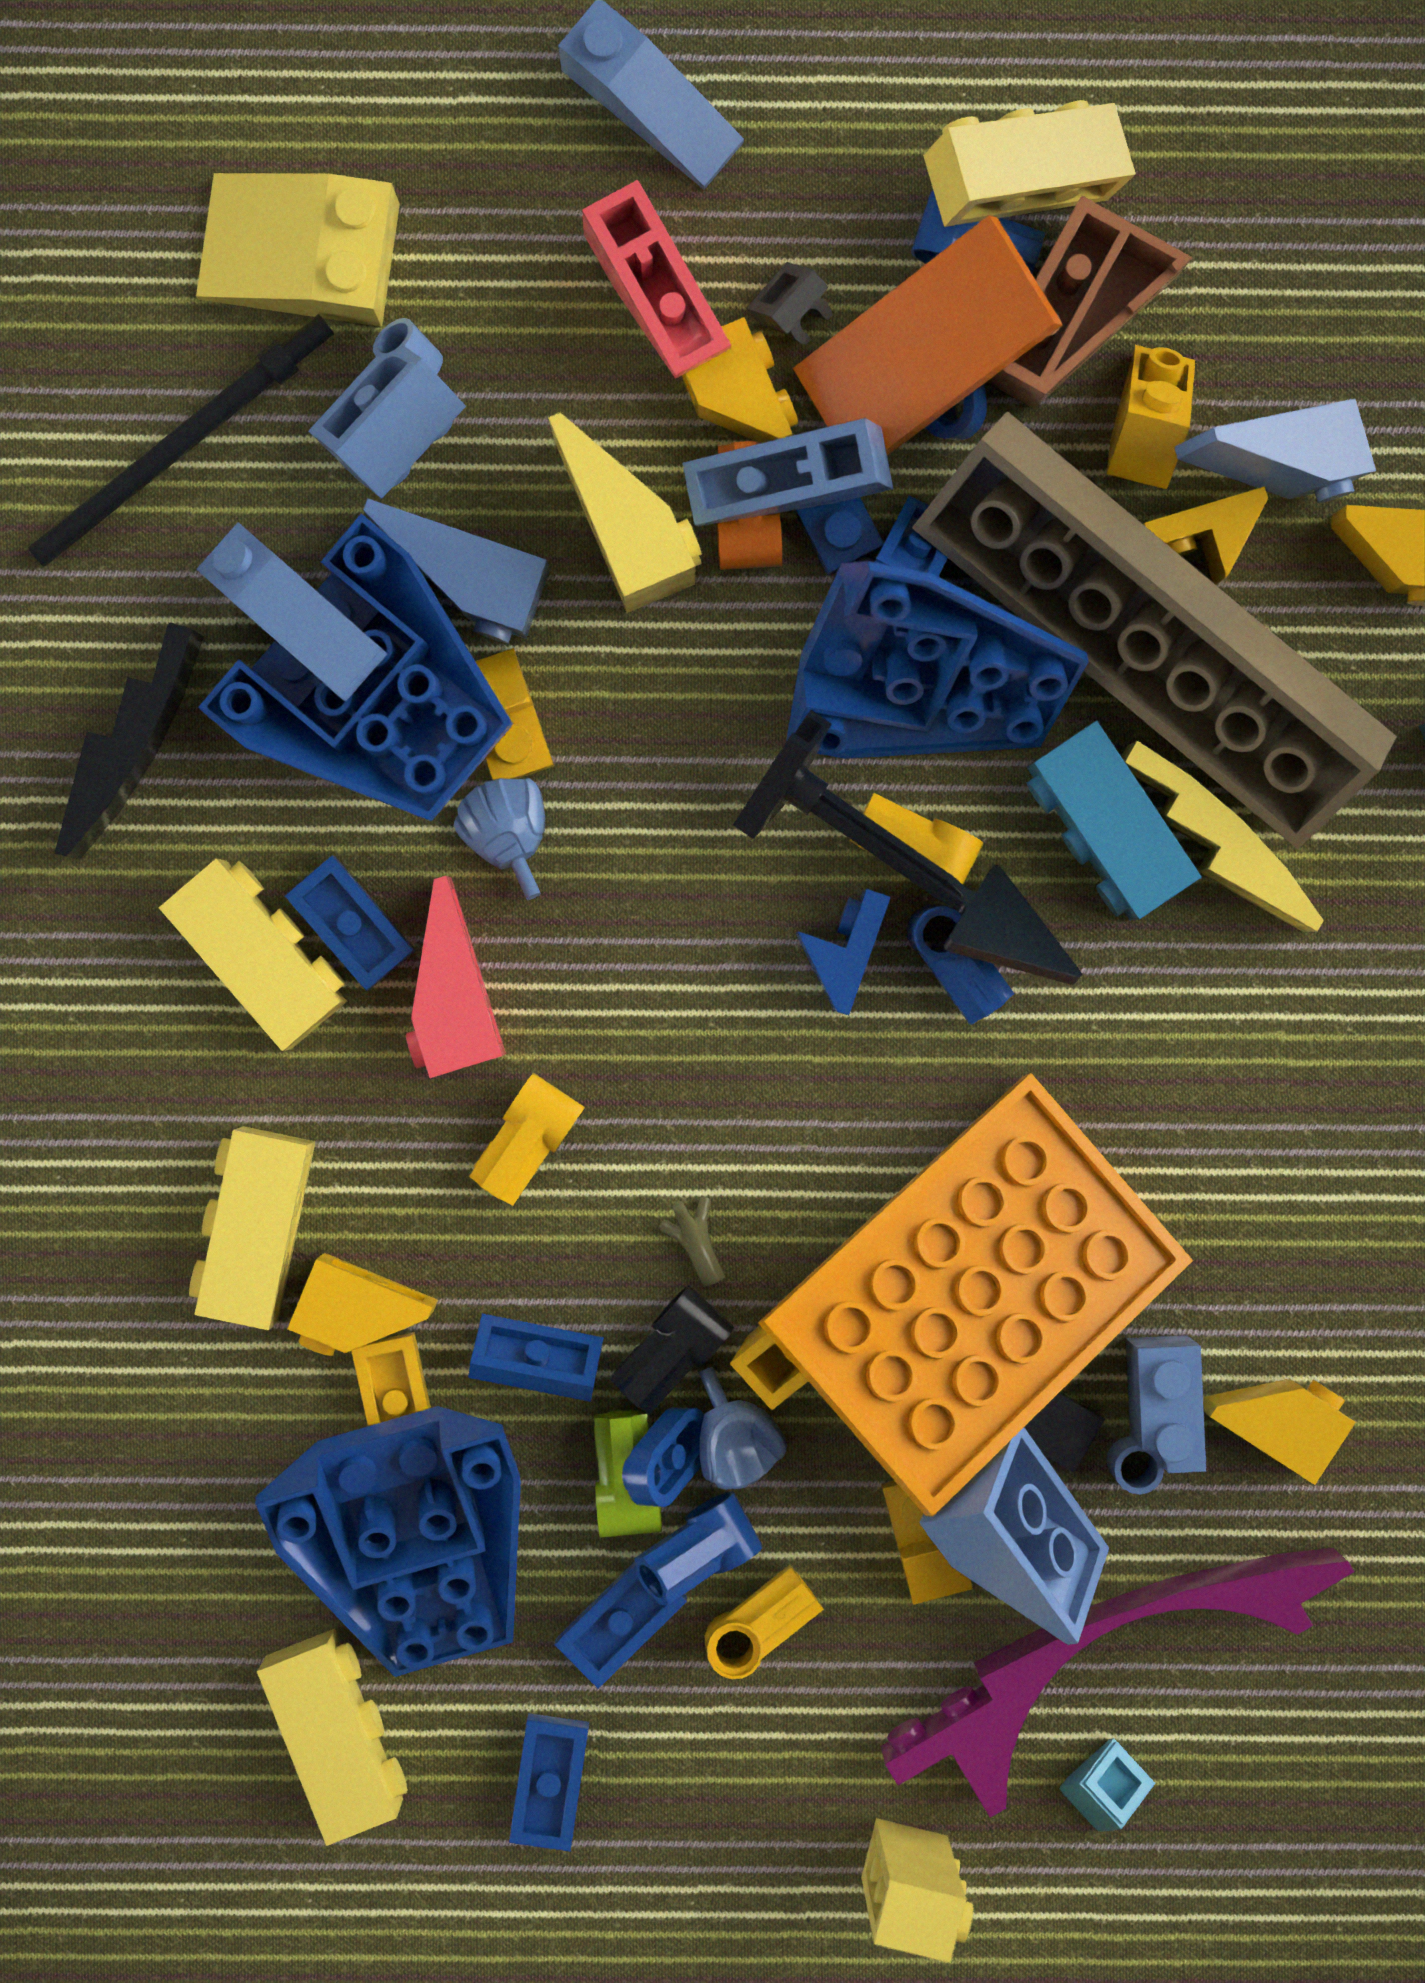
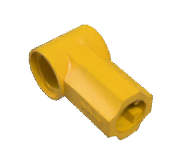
M876 793L872 794L863 812L865 816L957 878L961 884H964L984 844L977 837L954 825L936 818L930 821ZM851 839L849 840L850 842H852V843L858 845V844L855 843L853 840H851Z
M533 1073L502 1118L506 1122L474 1165L475 1168L469 1177L496 1198L513 1206L550 1151L555 1153L585 1107Z
M789 1564L733 1610L724 1612L711 1621L705 1633V1648L708 1660L712 1668L721 1676L729 1679H743L758 1668L762 1658L823 1611L824 1608L803 1579ZM730 1631L745 1633L750 1638L749 1649L739 1658L729 1659L723 1657L716 1650L718 1640Z

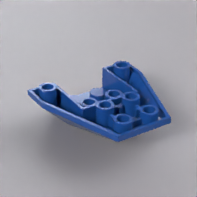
M360 514L322 559L321 563L331 574L317 592L387 653L384 659L345 702L275 640L252 668L238 659L198 708L250 751L432 822L512 727L513 722L412 556L363 514Z
M870 561L841 563L801 652L786 741L792 733L795 734L809 711L813 710L831 723L817 754L845 759L1041 747L1089 662L1087 652L931 573Z
M436 1406L329 1437L313 1444L256 1496V1507L276 1554L394 1677L513 1643L521 1479L502 1424Z

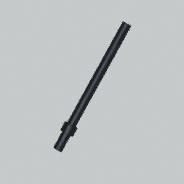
M318 314L282 344L275 340L257 355L260 359L257 364L28 547L29 551L43 567L47 566L274 382L277 381L281 386L300 371L296 365L334 335L332 329Z

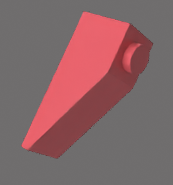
M638 180L582 209L583 230L586 240L615 291L675 379L731 349V343Z
M449 876L436 878L433 882L411 1015L415 1031L406 1033L407 1045L416 1069L426 1066L429 1078L506 1054L452 877Z

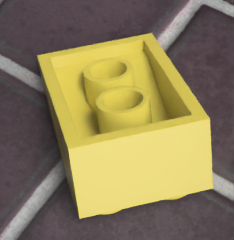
M214 173L196 293L197 299L312 317L320 314L325 319L382 327L400 207L392 183L335 174Z
M558 413L548 417L554 442L626 612L629 613L695 585V567L702 564L700 559L702 552L689 520L685 519L677 523L668 504L563 414Z

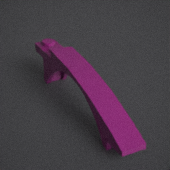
M1334 1548L1281 1553L1173 1576L1091 1605L1077 1644L1067 1645L1045 1629L1040 1628L973 1662L984 1685L976 1690L971 1686L961 1688L943 1700L940 1705L941 1711L920 1722L919 1718H913L894 1728L887 1736L888 1742L881 1746L885 1765L896 1784L900 1785L952 1754L991 1818L1006 1809L1007 1780L1012 1753L1030 1708L1056 1672L1078 1651L1095 1639L1123 1624L1145 1616L1186 1609H1214L1247 1614L1274 1623L1298 1635L1313 1626L1301 1604L1354 1573V1570L1350 1563Z

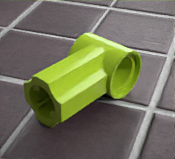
M627 1409L595 1415L594 1436L599 1469V1482H595L599 1536L612 1537L662 1532L661 1507L639 1506L635 1504L624 1487L622 1480L625 1460L649 1430L648 1414L644 1410Z

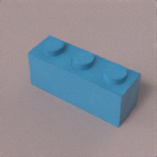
M1098 721L1088 725L1026 767L1033 776V779L1027 782L1031 794L1046 813L1055 809L1068 829L1061 834L1063 841L1081 865L1090 861L1102 879V882L1096 885V889L1104 903L1115 916H1119L1124 912L1129 920H1139L1202 878Z

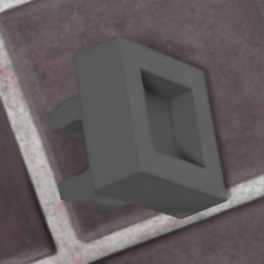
M789 262L785 263L746 308L761 326L782 332L787 338L802 344H807L811 340L800 325L801 318L809 309L816 317L827 321L832 316L830 306L820 298L828 289L825 282L813 269Z

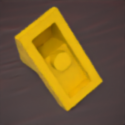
M1264 486L1148 521L1143 525L1180 556L1197 550L1195 540L1200 539L1212 581L1217 585L1229 575L1268 500V495Z
M512 648L475 661L513 722L512 727L485 757L492 779H519L554 767L515 649Z
M895 1480L882 1483L881 1487L913 1605L973 1589L971 1580L951 1567L934 1542L928 1537L926 1531L920 1525L923 1513Z

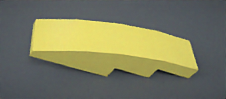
M1136 741L1126 747L1121 757L1134 777L1168 797L1159 813L1167 826L1209 849L1198 868V872L1302 932H1316L1319 930L1324 920L1284 864L1237 814L1196 779L1144 744Z

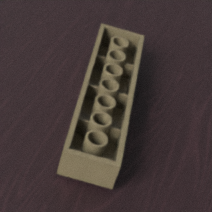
M1008 411L982 437L912 527L1022 620L1087 652L1089 662L1084 672L1297 849L1380 771L1397 737Z

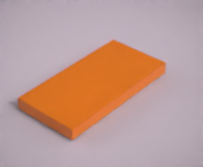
M988 215L793 367V370L827 427L866 418L882 427L886 453L889 455L1063 324L998 218Z

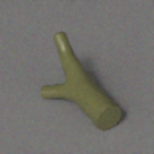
M705 1196L700 1197L694 1218L682 1201H676L672 1208L679 1226L667 1220H663L659 1226L660 1231L673 1237L685 1248L703 1287L713 1285L725 1277L708 1235L707 1216L711 1199Z

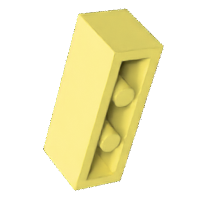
M1085 100L1070 102L1057 108L1054 112L1035 115L1033 109L1025 108L1010 112L995 121L979 123L977 117H965L955 120L942 129V135L923 155L944 227L979 222L988 215L1003 218L1076 206L1081 196L1093 202L1107 201L1136 175L1115 103L1089 107L1088 102Z
M215 859L164 902L159 909L280 1050H291L347 1002L338 991L345 982L322 956H319L314 962L298 944L304 937V934L282 909L279 908L274 914L269 911L257 897L264 890L263 886L243 863L238 861L235 865L231 866L225 860Z
M244 1126L234 1129L231 1139L223 1138L221 1140L214 1169L216 1175L223 1176L219 1199L209 1200L202 1224V1235L210 1237L206 1261L197 1260L189 1287V1296L198 1298L194 1315L264 1330H270L278 1323L316 1141Z
M334 1628L266 1655L257 1670V1674L326 1846L396 1819L403 1801L402 1795L407 1793L406 1780L398 1760L395 1757L387 1760L379 1737L384 1735L383 1722L373 1700L364 1702L356 1679L361 1678V1669L349 1642L341 1644Z
M876 1818L861 1877L875 1945L951 1963L956 1941L966 1942L972 1922L973 1904L966 1901V1881L961 1880L959 1876L960 1860L954 1859L947 1835Z

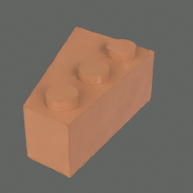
M1081 196L1035 278L1063 325L988 380L987 383L1035 409L1182 272L1193 257L1088 198Z

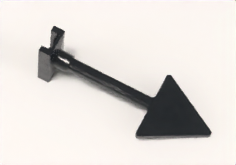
M810 710L795 734L792 733L733 826L754 839L784 807L786 802H789L806 815L812 812L936 899L948 904L959 912L960 918L944 943L947 951L1074 985L1082 976V972L999 865H993L977 891H972L947 871L826 789L829 784L808 769L831 723L813 710Z

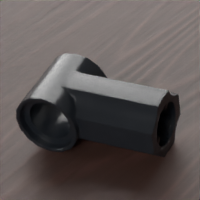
M689 1285L683 1288L664 1308L651 1325L653 1328L651 1333L639 1346L633 1349L610 1378L622 1394L649 1415L694 1366L696 1368L701 1367L720 1348L734 1329V1326Z

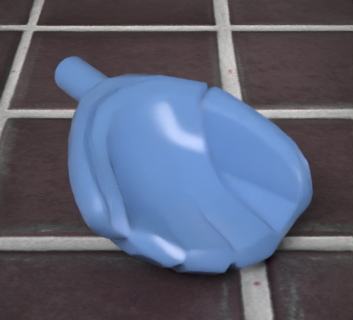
M498 778L486 781L484 785L476 786L462 799L458 806V816L454 821V828L457 834L469 848L488 863L499 869L512 867L526 899L536 898L541 893L526 860L535 854L542 840V834L545 831L544 803L538 785L530 778Z
M710 1367L699 1372L714 1409L704 1414L701 1426L699 1447L702 1473L707 1481L714 1483L718 1488L725 1490L746 1488L749 1484H754L762 1478L778 1460L784 1457L787 1449L786 1439L776 1422L764 1409L743 1400L728 1402L714 1368Z

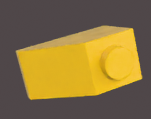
M1346 505L1332 515L1331 528L1388 593L1408 594V604L1425 606V510Z
M323 1253L315 1260L287 1329L301 1335L298 1343L305 1348L323 1355L333 1356L335 1349L347 1353L427 1320L433 1313L438 1299Z
M1285 1379L1209 1395L1203 1399L1204 1412L1209 1417L1314 1485L1356 1423L1339 1411L1345 1400L1314 1379L1307 1389L1291 1379Z

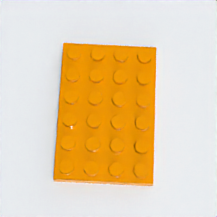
M1029 1073L1020 1078L763 1317L758 1324L925 1516H934L1193 1260L1033 1074Z

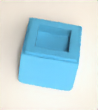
M1112 1738L1068 1776L1059 1789L1095 1829L1104 1832L1122 1829L1155 1785V1782L1123 1747Z

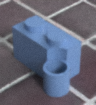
M407 318L397 319L389 323L379 333L373 345V353L376 357L308 431L357 480L381 499L392 487L398 485L407 477L411 466L434 441L440 439L449 431L453 420L466 407L437 375L443 363L442 354L416 325Z
M1187 1335L1126 1338L1130 1436L1120 1438L1111 1446L1107 1455V1466L1111 1475L1124 1490L1141 1495L1149 1493L1158 1487L1163 1478L1164 1469L1168 1473L1206 1472L1201 1345ZM1136 1451L1148 1453L1149 1465L1144 1474L1133 1479L1124 1478L1121 1475V1464L1126 1456Z

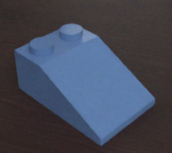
M1023 1427L934 1516H925L923 1514L920 1525L951 1567L1065 1644H1077L1109 1547L1027 1430Z

